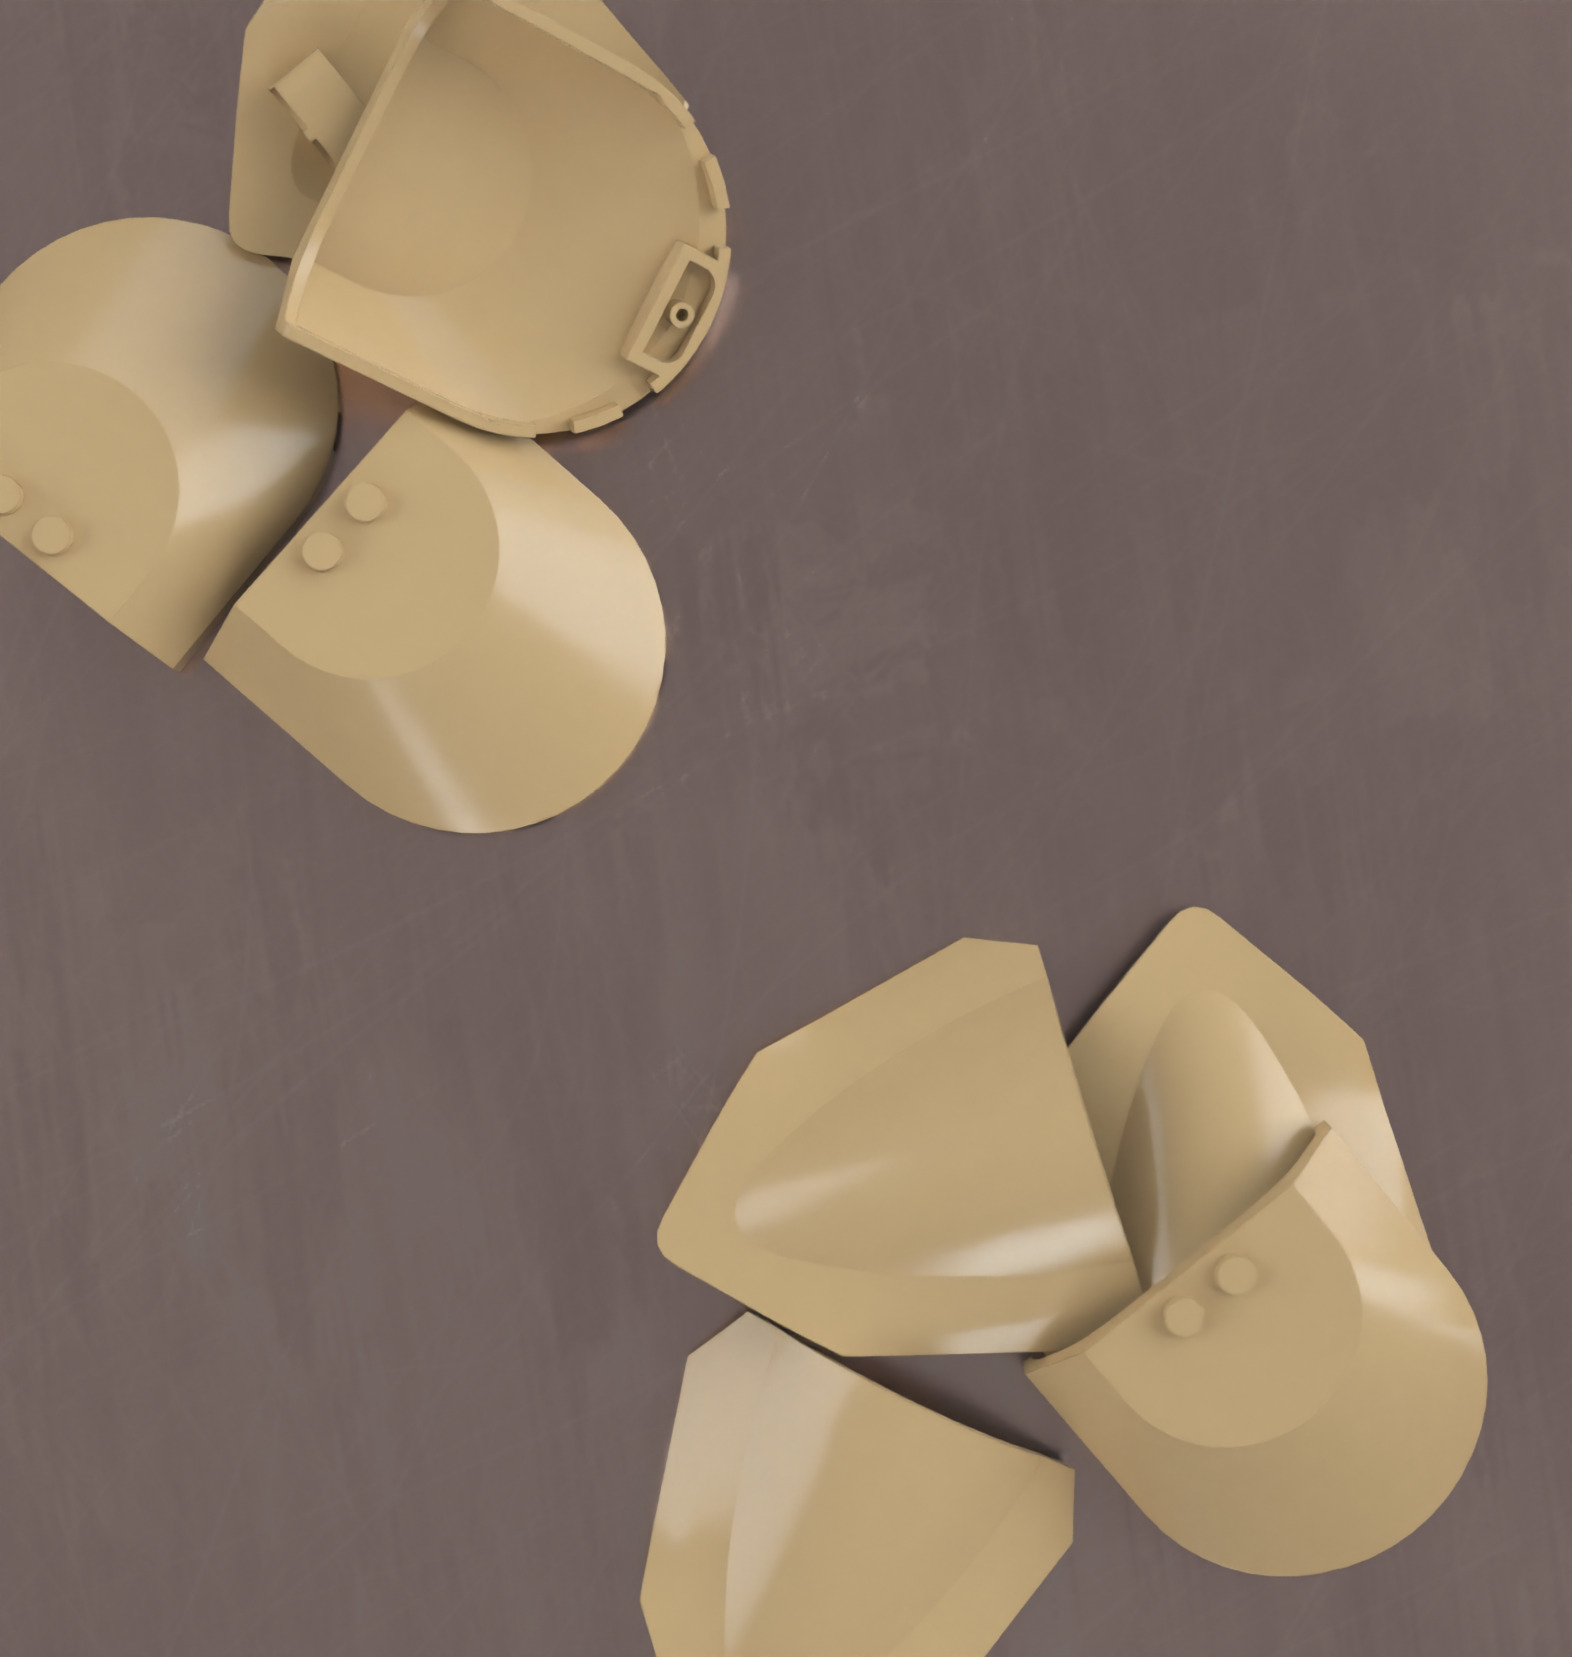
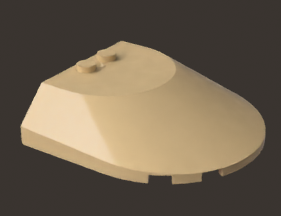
M424 0L408 20L292 258L275 329L282 336L478 429L501 435L536 438V434H549L569 430L576 434L600 427L623 417L622 411L641 400L649 392H660L684 368L697 351L716 315L726 285L731 258V248L726 246L727 228L725 208H730L715 155L710 154L700 132L693 123L695 119L690 112L655 78L517 0Z
M159 217L126 218L89 226L57 239L18 266L0 285V535L110 624L170 668L180 672L292 535L314 505L325 484L335 455L333 446L337 431L338 413H341L340 385L335 361L282 336L275 329L288 276L264 255L243 250L235 244L231 235L202 224Z
M418 401L402 414L238 599L211 644L204 660L345 784L370 803L406 821L436 830L462 834H491L514 831L517 828L536 824L548 818L561 815L599 790L622 767L646 731L657 705L666 659V629L663 607L656 582L645 556L621 520L595 494L531 438L501 435L478 429Z
M1325 1120L1314 1127L1316 1134L1311 1143L1290 1171L1269 1192L1137 1300L1077 1343L1040 1359H1034L1030 1356L1021 1364L1025 1375L1144 1514L1162 1532L1180 1546L1203 1559L1249 1574L1291 1577L1322 1574L1370 1559L1409 1536L1432 1516L1461 1478L1476 1446L1486 1408L1488 1384L1486 1355L1478 1323L1466 1296L1447 1268Z

